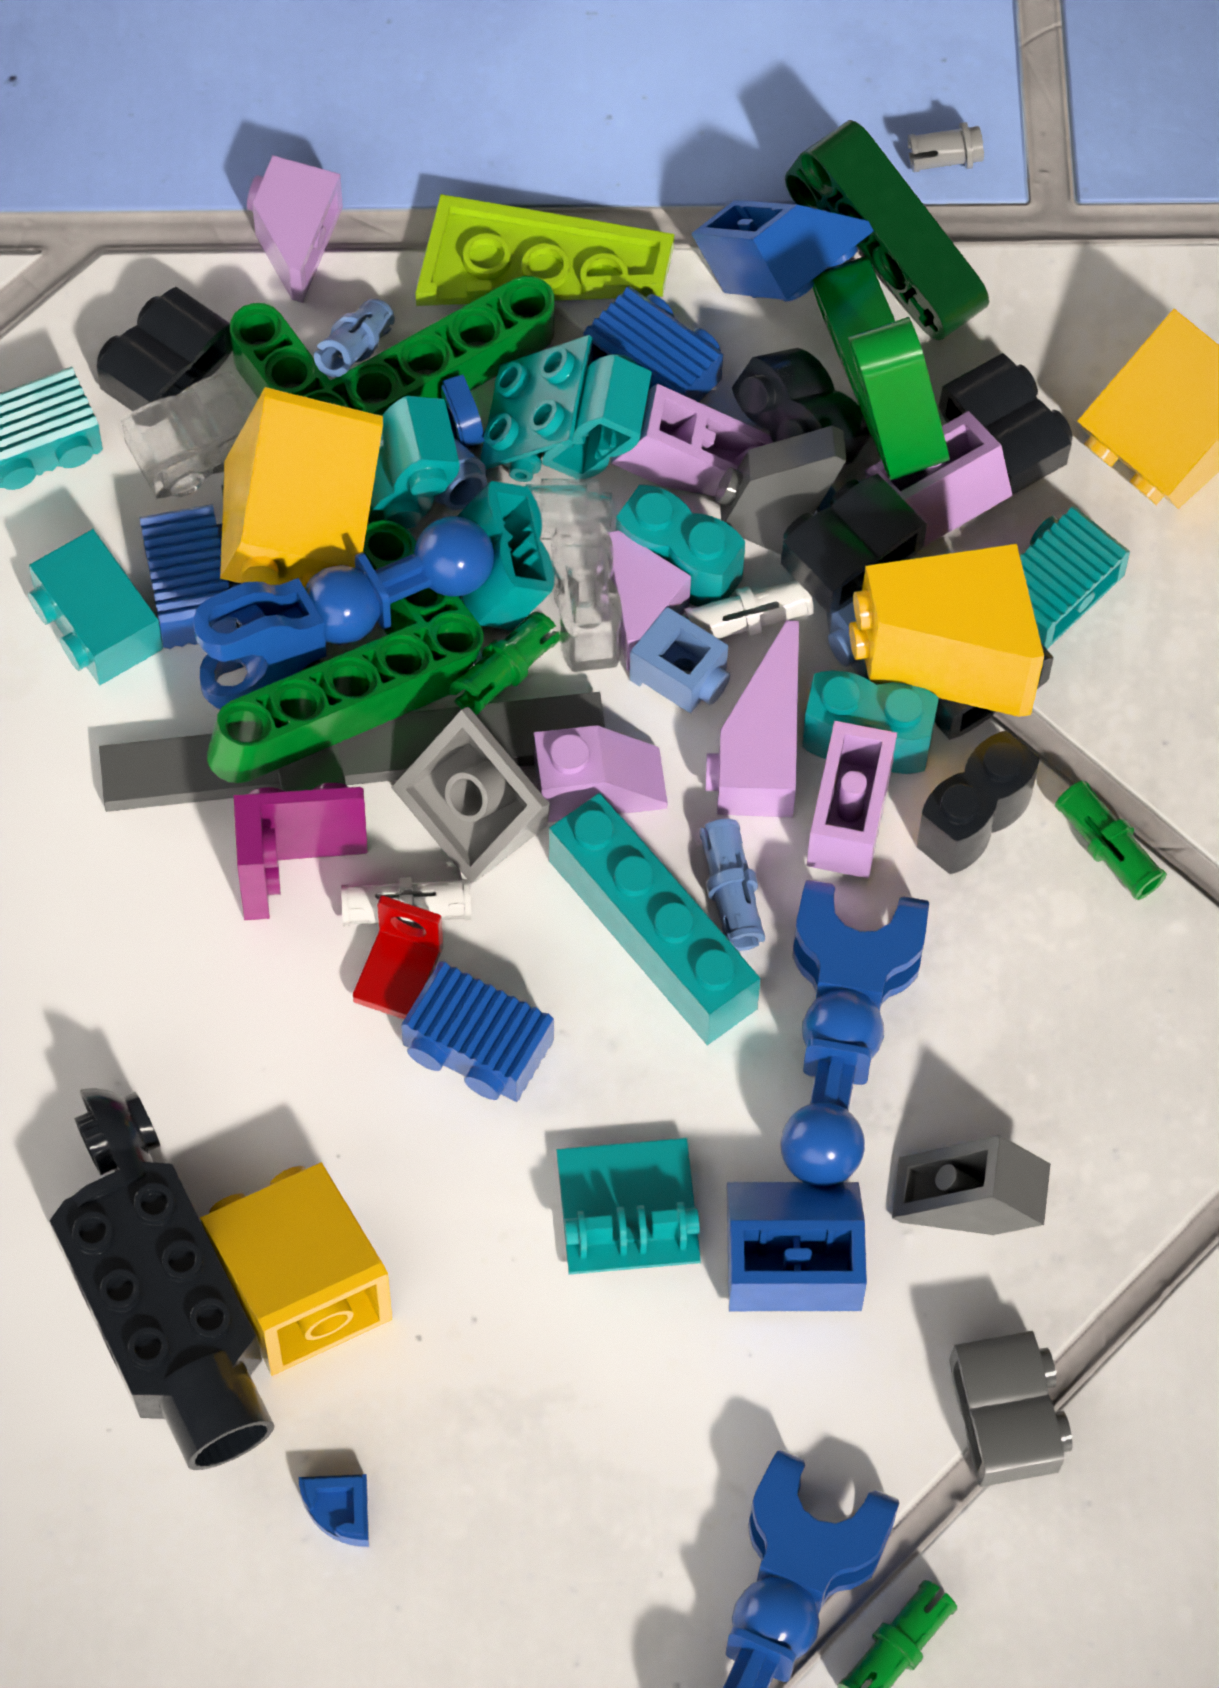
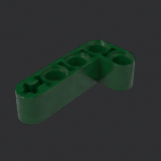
M848 120L800 153L785 175L786 188L795 204L823 211L830 209L832 213L869 221L874 231L858 243L857 246L865 256H868L873 267L927 335L935 340H942L988 307L990 302L989 294L980 277L863 126L856 121Z

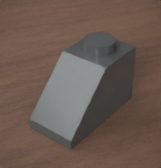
M829 426L749 449L737 470L730 467L718 485L715 500L720 503L721 520L733 527L743 539L781 555L784 541L783 535L786 529L805 513L814 515L846 462L843 430L835 426Z
M1001 1135L899 1157L892 1218L900 1223L987 1235H997L1044 1225L1051 1163Z

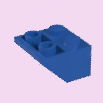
M734 200L691 234L724 293L751 296L752 298L780 299L788 302L810 291L814 286L813 279L825 269L840 265L852 258L858 250L856 245L874 230L869 221L797 204Z
M727 1182L729 1312L862 1311L867 1274L865 1218L859 1182H841L828 1187L813 1186L804 1182Z

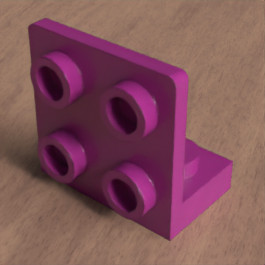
M325 783L315 787L313 790L285 792L275 787H263L255 789L249 794L233 795L237 868L244 921L270 919L268 895H281L279 860L359 855L368 852L364 789L362 787H349L342 783Z

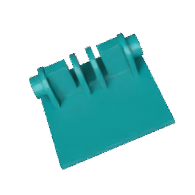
M590 335L499 365L480 458L486 470L504 465L510 469L509 476L519 482H529L533 479V475L541 470L542 452L572 443L593 340Z
M687 1138L556 1149L569 1275L701 1263L698 1234H700L698 1208L694 1204Z

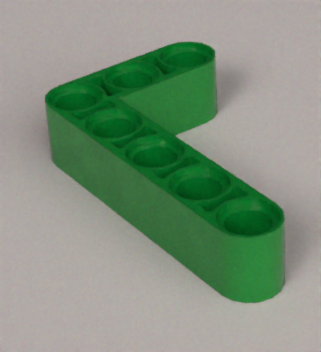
M867 255L825 269L813 279L814 286L812 288L888 478L891 481L949 461V453L925 358L910 317L895 321Z
M521 276L512 279L331 381L327 375L318 369L313 356L279 311L265 303H251L242 306L236 311L230 321L233 360L237 371L258 399L263 389L267 387L383 416L392 404L405 396L441 399L443 381L462 374L471 391L498 375L499 365L544 350L551 344L554 338V293L551 286L543 279L534 276ZM523 313L536 314L533 317H522L519 315ZM255 340H266V341H268V342L263 343V344H251V343H250V342L255 341ZM473 341H482L486 344H483L481 346H473L467 343ZM423 369H431L436 371L431 374L417 373V371ZM287 383L301 384L300 386L294 388L281 387L282 385ZM370 398L384 399V401L379 403H368L365 400Z
M376 521L367 525L363 553L373 569L377 570L414 554L417 541L400 524L393 521ZM430 588L391 603V627L384 630L387 634L386 636L231 700L222 706L217 714L207 751V762L210 769L219 778L228 782H248L451 695L450 685L452 682L460 678L476 664L483 644V631L480 624L459 597L444 596Z

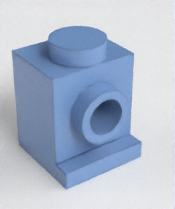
M666 607L630 651V681L639 687L644 683L691 714L701 700L709 705L714 704L727 687L731 676L726 671L729 645L671 608ZM682 670H687V671H690L691 673H690V674H687V673H685V672L682 671Z

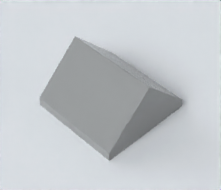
M469 707L462 709L391 787L467 879H470L471 884L487 874L548 826L549 802Z

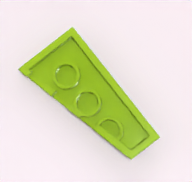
M440 194L415 293L416 306L469 304L512 279L521 276H534L543 279L551 286L554 293V301L616 299L629 286L644 297L650 294L663 297L674 250L675 234Z

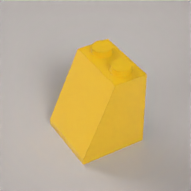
M1173 309L1077 420L1090 436L1083 445L1110 468L1117 460H1120L1135 473L1128 482L1155 505L1164 497L1179 509L1219 473V344L1176 309Z
M265 387L224 461L220 579L238 583L265 582L269 585H281L299 578L305 588L310 578L324 568L337 565L355 568V555L363 552L383 428V416Z
M1017 544L868 565L865 567L862 591L854 592L853 594L856 621L849 623V636L854 659L865 660L868 677L871 682L877 684L903 683L927 689L941 699L1017 717L1031 715L1044 653Z
M322 1162L307 1169L304 1166L286 1169L270 1181V1186L248 1196L242 1193L227 1196L215 1203L210 1208L209 1214L200 1217L201 1224L256 1334L261 1356L271 1376L393 1320L388 1272Z

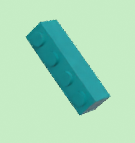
M600 793L549 827V862L707 1046L758 1010L761 980L759 975Z

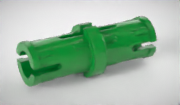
M532 612L505 639L500 641L496 639L489 643L482 651V659L450 685L451 695H457L463 689L466 690L454 700L456 705L461 710L469 707L477 715L507 686H518L527 677L528 668L560 641L559 631H553L546 638L543 637L556 626L554 622L543 613Z
M1081 780L1063 792L1054 807L1063 813L1089 843L1087 852L1096 862L1103 860L1128 888L1135 900L1147 897L1163 883L1167 873L1159 868L1132 837L1134 828L1125 818L1117 819L1091 790V786L1087 781Z
M923 1580L919 1584L918 1590L908 1600L890 1624L881 1623L872 1635L875 1643L848 1675L840 1680L837 1684L838 1688H861L867 1680L872 1682L868 1688H891L905 1669L914 1670L922 1661L923 1654L921 1650L936 1634L949 1616L957 1611L955 1601L945 1593L929 1613L924 1612L940 1587L931 1581Z

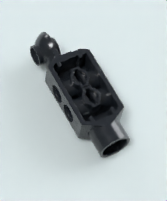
M81 1089L80 1094L87 1113L74 1118L79 1133L99 1174L103 1175L111 1170L115 1172L86 1185L62 1202L49 1220L58 1246L139 1417L166 1420L189 1469L205 1470L225 1464L257 1447L271 1435L275 1427L251 1378V1374L262 1361L256 1334L173 1164L154 1162L149 1151L159 1147L160 1142L138 1094L134 1092L126 1097H122L104 1089Z

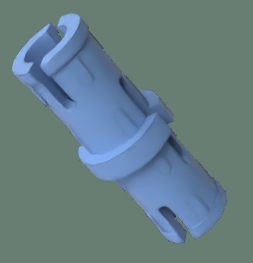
M369 299L363 302L355 313H347L340 317L332 326L330 336L317 345L319 350L314 352V361L318 369L327 376L340 377L346 374L355 362H362L368 359L378 348L379 339L388 334L392 329L389 326L394 324L395 317L391 307L382 300Z
M720 819L705 824V828L699 830L710 878L706 881L708 896L716 902L722 924V932L738 951L759 946V942L765 941V933L755 901L754 892L758 889L756 873L749 869L745 858L740 825L733 819Z

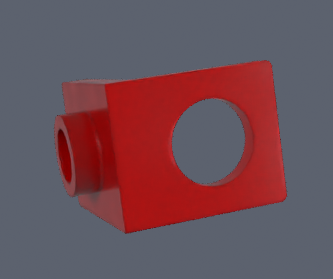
M381 895L377 904L379 932L352 997L353 1002L405 1019L432 975L443 950L442 916ZM397 917H403L415 921L416 923L420 924L424 929L409 926L400 921Z

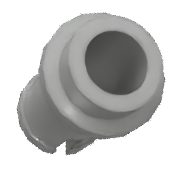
M967 122L960 123L959 129L908 135V148L912 149V153H909L912 172L964 164L965 169H972L974 162L984 160L980 127H968Z

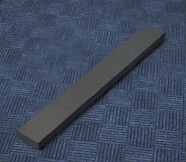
M600 692L489 703L476 715L519 767L534 765V732L596 725L605 728ZM453 707L409 712L338 743L346 785L398 780L461 709ZM212 734L99 746L103 799L106 812L233 798V795L249 794L258 788L275 787L281 789L277 770L243 783L228 782L219 778L210 769L207 762V751Z

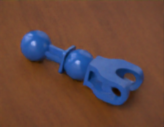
M459 516L443 517L432 522L423 530L416 542L414 554L377 570L373 569L366 555L361 552L355 555V568L346 565L324 568L310 578L305 588L299 578L281 585H269L265 582H245L206 599L196 609L193 622L196 641L207 653L200 665V687L203 696L214 707L221 709L222 706L231 700L296 674L308 664L326 656V642L337 645L357 642L373 630L376 622H378L382 630L391 627L390 604L426 588L450 597L464 596L476 591L486 582L493 569L494 549L490 537L479 524L470 519ZM224 619L236 621L240 625L233 632L226 634L212 629L213 624ZM243 667L247 670L244 680L238 685L224 686L217 682L218 678L224 673H229Z
M806 880L796 920L792 957L800 973L812 983L816 991V999L808 1008L802 1021V1037L806 1045L803 1072L815 1078L810 1104L797 1110L788 1119L782 1131L780 1147L785 1165L796 1178L809 1185L828 1187L839 1184L851 1177L863 1159L865 1152L864 1133L858 1120L849 1112L853 1084L864 1085L867 1083L871 1060L879 1051L883 1042L884 1022L880 1014L882 1004L889 997L903 992L918 977L925 941L929 901L903 896L899 898L898 907L889 924L877 931L860 932L844 925L835 914V887L833 884Z
M778 1450L775 1453L752 1501L748 1528L752 1546L760 1557L761 1564L757 1582L744 1590L734 1606L732 1615L733 1628L728 1637L725 1654L735 1662L723 1688H769L773 1678L782 1682H789L795 1660L803 1656L817 1639L820 1625L819 1613L827 1598L836 1592L851 1590L872 1578L896 1519L900 1504L898 1498L874 1490L868 1493L864 1503L852 1518L838 1523L819 1521L804 1510L798 1497V1492L801 1488V1474L806 1466L804 1459L785 1450Z

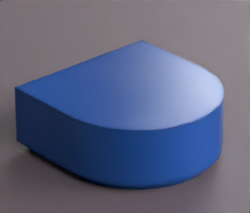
M464 375L444 380L441 386V399H445L453 437L466 448L483 443L484 432L481 419Z

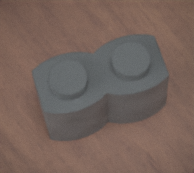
M1033 1331L954 1345L949 1359L958 1405L965 1423L969 1451L979 1486L983 1487L1059 1473L1065 1460L1064 1452L1072 1451V1435L1066 1413L1064 1411L1055 1412L1049 1396L1048 1388L1056 1387L1055 1365L1049 1348L1039 1349Z

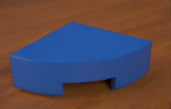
M367 1474L298 1477L304 1507L309 1517L321 1531L339 1542L352 1546L369 1547Z

